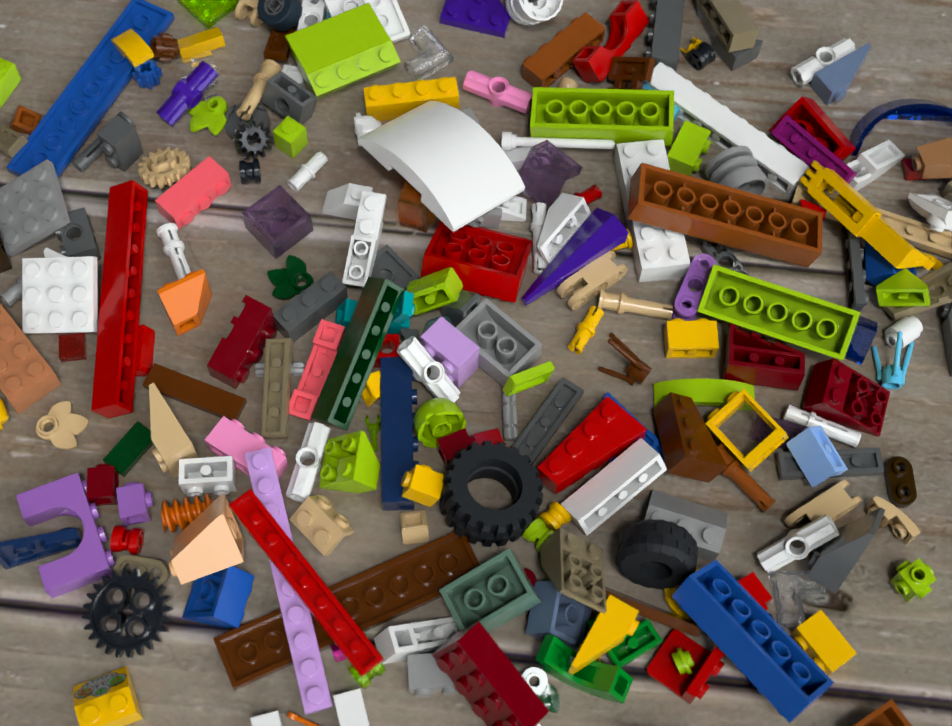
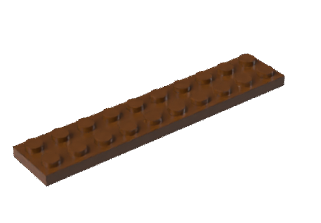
M452 532L328 588L359 628L366 632L441 598L442 595L439 591L441 588L477 568L480 564L467 537L463 535L461 538L455 532ZM281 608L213 638L234 691L293 664ZM311 614L319 651L321 652L335 645V643Z

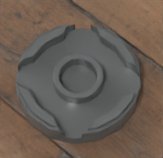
M259 103L252 113L250 120L241 119L245 112H242L240 117L236 114L241 104L231 106L225 113L227 121L224 127L226 134L231 140L241 138L234 131L238 129L244 132L240 126L242 122L250 128L249 121L254 120L255 127L257 128L259 122L262 121L264 123L261 128L262 131L271 126L267 110ZM254 134L252 137L247 136V140H250L248 144L259 142V140H256L258 136Z

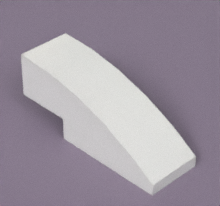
M890 140L862 152L856 160L847 164L858 173L849 185L856 191L860 190L895 166L905 155Z

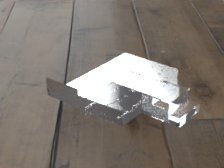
M211 50L176 63L182 79L187 78L202 60L218 73L219 76L203 92L205 101L218 96L214 86L224 82Z

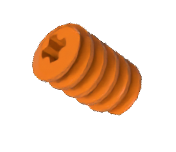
M205 494L204 501L201 502L199 497L195 495L193 503L190 504L188 498L184 497L182 505H179L177 499H173L172 507H169L166 500H163L161 519L164 532L166 533L167 526L172 533L176 532L178 525L183 531L188 526V523L195 520L215 501V498L211 500L210 496Z

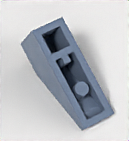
M869 43L814 74L810 87L826 106L834 101L839 102L846 96L848 88L871 48Z

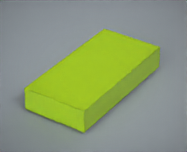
M549 361L511 375L502 390L507 397L548 381L555 367Z

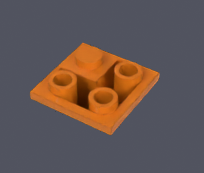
M204 269L192 271L184 278L166 283L157 290L164 311L178 336L201 325L212 298V292Z

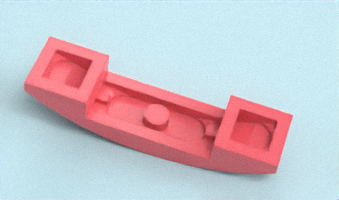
M321 319L313 339L314 346L298 388L294 389L290 399L289 415L311 421V415L343 340L345 326Z

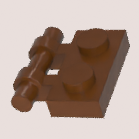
M612 57L608 79L615 83L614 88L608 89L648 90L643 89L642 86L643 83H651L655 60L651 57ZM626 82H632L631 88H625Z

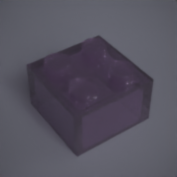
M281 185L242 212L245 228L276 259L313 231L311 215Z

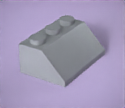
M652 490L643 520L660 519L674 522L684 527L697 542L698 558L713 562L721 550L728 513Z

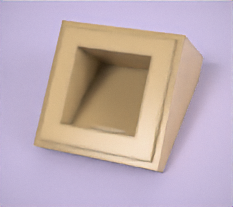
M425 510L399 513L403 544L429 541Z

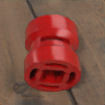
M115 525L110 540L111 551L120 553L125 550L134 555L141 553L144 543V529L133 528L130 530L126 529L125 526Z

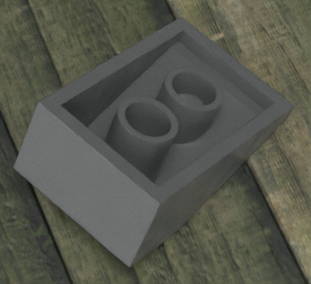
M880 507L838 528L839 536L814 549V553L807 563L811 567L807 577L836 594L875 536L885 510Z

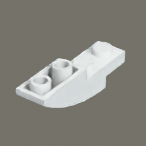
M362 191L354 234L350 240L342 280L343 284L364 288L368 277H371L383 227L382 220L387 200L386 194Z

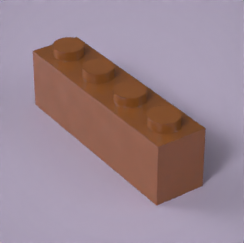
M587 12L583 13L579 18L575 17L568 27L564 30H559L551 41L542 44L534 55L528 56L523 61L521 77L532 87H550L575 66L572 60L584 46H598L603 42L605 27Z

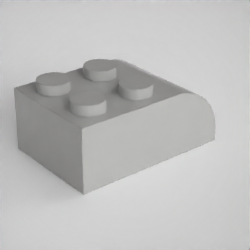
M487 298L455 327L479 346L478 366L503 387L511 375L529 369L541 357L543 344Z

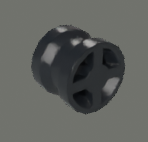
M701 42L697 45L696 49H691L687 52V59L695 70L701 71L705 68L706 63L710 64L716 59V55L708 43Z
M254 159L252 162L239 161L241 184L244 185L251 181L261 183L259 159Z

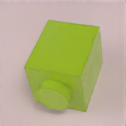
M289 116L273 130L275 147L292 159L308 144L306 127Z

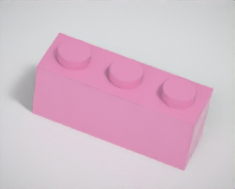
M223 416L205 438L207 448L219 457L232 456L236 468L250 477L245 453L270 446L265 443V439L255 432L250 434L244 430V425L238 420H229ZM274 446L273 448L271 447L279 479L289 465L286 453L279 447Z

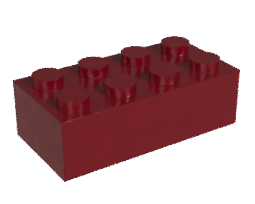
M479 621L454 634L432 654L440 670L449 676L454 683L455 689L467 699L473 712L487 726H536L549 712L544 703Z

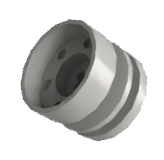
M736 146L724 150L712 158L705 167V174L710 179V182L761 195L768 184L761 169L756 167L757 161L747 146Z

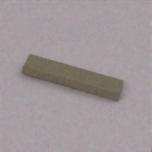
M291 338L266 339L260 435L264 439L288 438L293 345Z

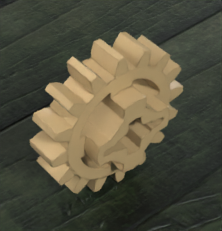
M167 147L165 151L159 148L157 153L149 152V157H143V162L138 163V172L141 180H143L145 185L150 184L151 188L159 185V188L162 189L167 184L169 187H172L173 182L177 183L180 178H183L191 171L189 156L186 155L185 151L180 152L179 148H175L173 151L170 147Z

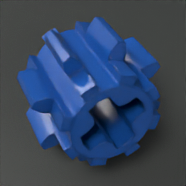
M151 59L135 67V71L132 72L134 81H137L139 87L144 89L145 87L153 89L152 87L158 86L160 84V77L163 76L161 68L157 67L156 61Z

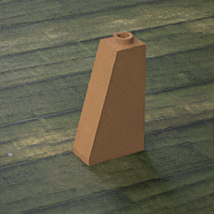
M952 137L916 147L914 157H912V165L914 170L919 172L922 179L952 178Z

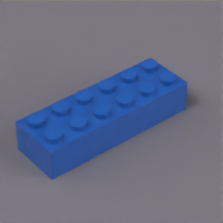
M717 559L689 575L672 595L680 608L688 613L697 623L698 627L715 642L718 649L728 656L737 669L755 685L758 692L764 695L776 708L777 712L789 723L811 706L834 683Z

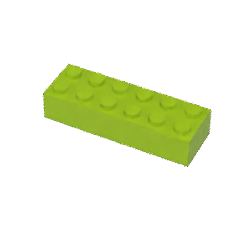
M533 87L530 122L531 137L613 140L615 145L663 139L665 146H672L674 128V91Z
M715 264L711 270L697 311L843 361L861 314L859 311Z

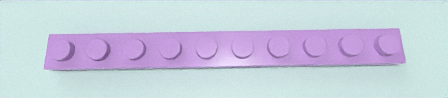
M271 447L245 453L254 494L293 542ZM270 561L305 715L333 708L310 611Z

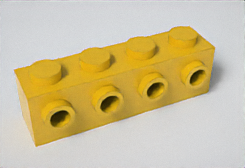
M456 77L363 87L366 116H372L378 121L394 120L428 101L442 102L459 110V92Z

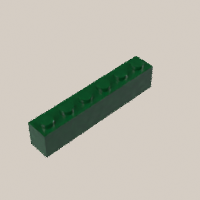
M368 277L311 418L331 427L348 430L404 289L386 278Z

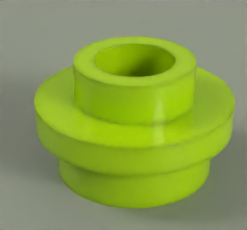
M680 647L677 649L678 652L672 654V657L680 674L682 675L687 672L689 675L692 673L690 668L695 666L689 651L683 652Z

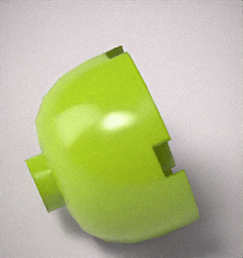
M438 397L430 399L418 407L414 415L413 426L418 440L425 447L437 448V439L461 429H466V420L456 403L447 398Z

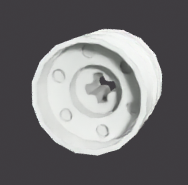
M505 0L506 9L510 17L516 23L524 26H533L553 18L560 11L563 0H532V3H529L528 0Z

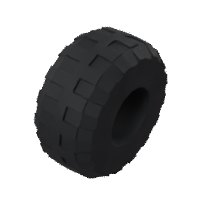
M660 519L637 521L620 533V537H618L616 565L623 576L635 584L656 589L676 588V586H681L688 576L696 571L698 559L697 542L687 529L674 522Z

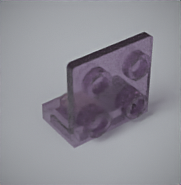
M545 140L531 147L519 172L525 185V190L522 192L536 203H545L548 211L549 207L558 198L565 181L578 176L583 167L551 142Z

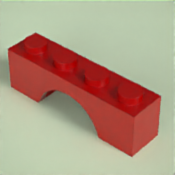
M638 0L621 1L609 15L611 30L608 41L603 47L584 46L572 60L584 82L598 83L603 81L610 71L612 57H621L649 23Z

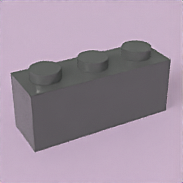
M329 271L273 314L276 329L284 338H291L294 343L320 323L321 319L324 320L333 313L337 306L348 298L347 287Z

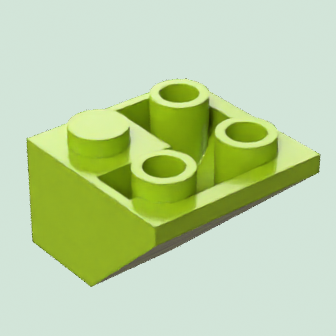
M360 430L328 439L320 471L319 488L358 494L376 490L380 463L366 433Z

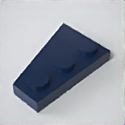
M68 527L55 532L0 542V564L7 570L75 549L80 545L83 536L77 528Z

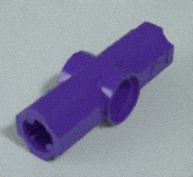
M202 60L187 78L181 79L174 86L171 92L172 95L158 109L157 115L173 127L188 109H193L201 101L203 92L219 76L218 73Z

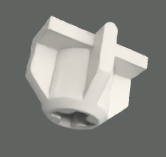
M356 113V117H354L357 138L382 126L381 122L372 116H361V113Z

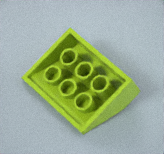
M370 3L285 36L308 90L316 95L317 99L393 69L401 62L392 40Z

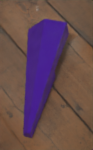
M596 208L521 297V301L527 306L558 287L580 269L624 243L629 232L613 213Z

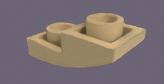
M875 496L867 504L868 513L880 507L885 510L879 524L880 528L890 523L894 535L902 540L905 545L913 541L921 533L907 515L888 501Z

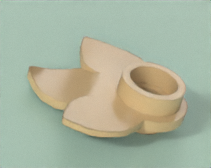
M70 401L59 402L51 407L48 415L42 416L38 420L36 433L41 439L50 440L56 448L69 450L77 447L75 436L86 429L89 421L81 415L71 413L72 406ZM48 426H54L51 431L46 432Z

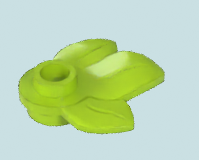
M215 96L208 101H200L193 109H189L188 113L193 116L189 124L190 131L194 133L208 127L211 133L217 136L227 121L225 113L228 108L225 99Z

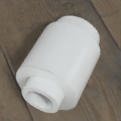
M915 316L904 317L885 330V340L890 347L895 348L897 333L901 331L903 333L902 349L920 336V333L923 331L922 323Z

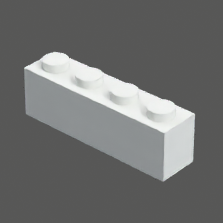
M640 438L593 478L589 479L576 492L571 494L561 505L570 514L571 520L588 536L664 473L667 468L660 454Z

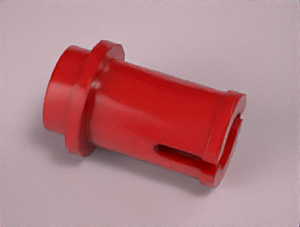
M595 184L581 193L576 192L573 194L584 197L587 205L602 198V192Z

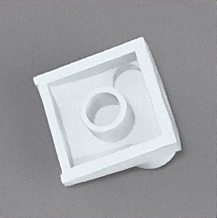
M909 193L908 199L911 207L927 219L926 221L930 223L929 227L939 232H943L945 229L952 232L951 201L938 195Z

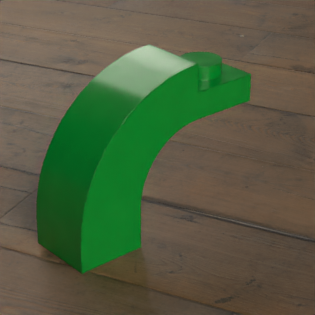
M545 635L536 660L544 666L543 670L585 693L624 704L633 681L629 674L619 666L593 661L572 675L568 671L578 653L554 635Z

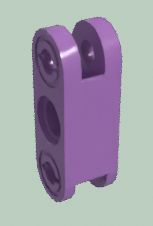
M698 254L692 260L675 299L672 319L695 320L713 265H716L715 259L709 254ZM689 288H695V289H697L698 291H697V292H694V291L690 290Z

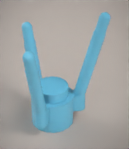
M901 331L897 333L894 364L886 365L883 371L877 347H872L877 370V381L882 382V387L886 389H900L905 384V375L914 341L908 345L901 368L899 366L903 335Z

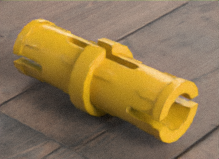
M590 306L584 320L578 323L576 327L577 332L567 346L571 352H574L577 348L576 354H582L588 340L595 335V328L604 315L603 310L598 308L595 312L596 306Z

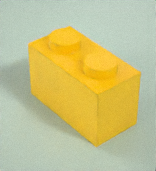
M677 318L666 322L663 331L665 358H715L719 349L717 321H709L705 318L695 321H684Z
M819 610L791 633L793 640L828 676L857 654L822 610Z

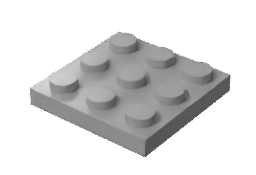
M43 161L0 188V233L7 255L14 257L70 223L56 171L51 161Z

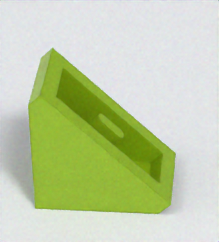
M906 268L876 286L879 307L930 306L931 304L928 285Z

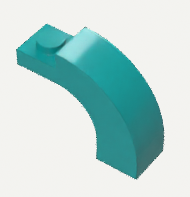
M403 292L386 334H398L402 328L409 329L410 318L415 311V304L413 303L414 293ZM348 298L337 306L335 324L345 326V332L358 301Z

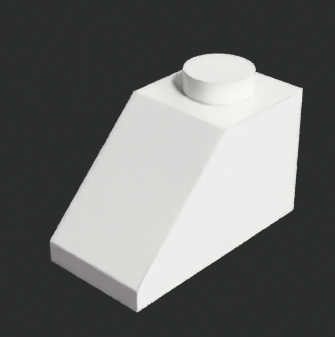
M348 183L327 191L322 214L356 220L362 191L373 192V187Z

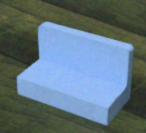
M821 425L808 427L786 444L812 487H816L828 478L841 475L848 470Z

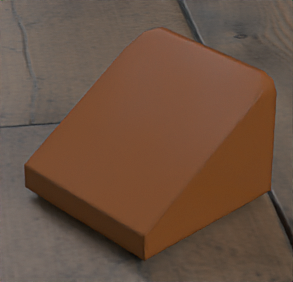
M19 105L13 114L9 128L18 133L31 135L39 124L41 114Z

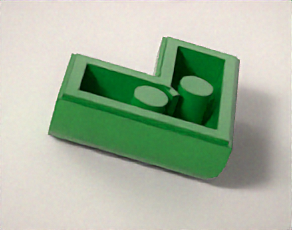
M597 617L587 623L590 630ZM647 618L638 624L632 637L627 634L623 642L608 651L606 655L614 666L622 668L661 644L663 640Z

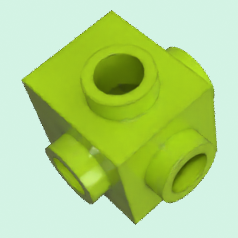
M918 558L913 563L906 560L895 569L898 573L890 582L904 600L909 602L916 596L920 600L932 591L930 585L937 579L934 577L931 567Z

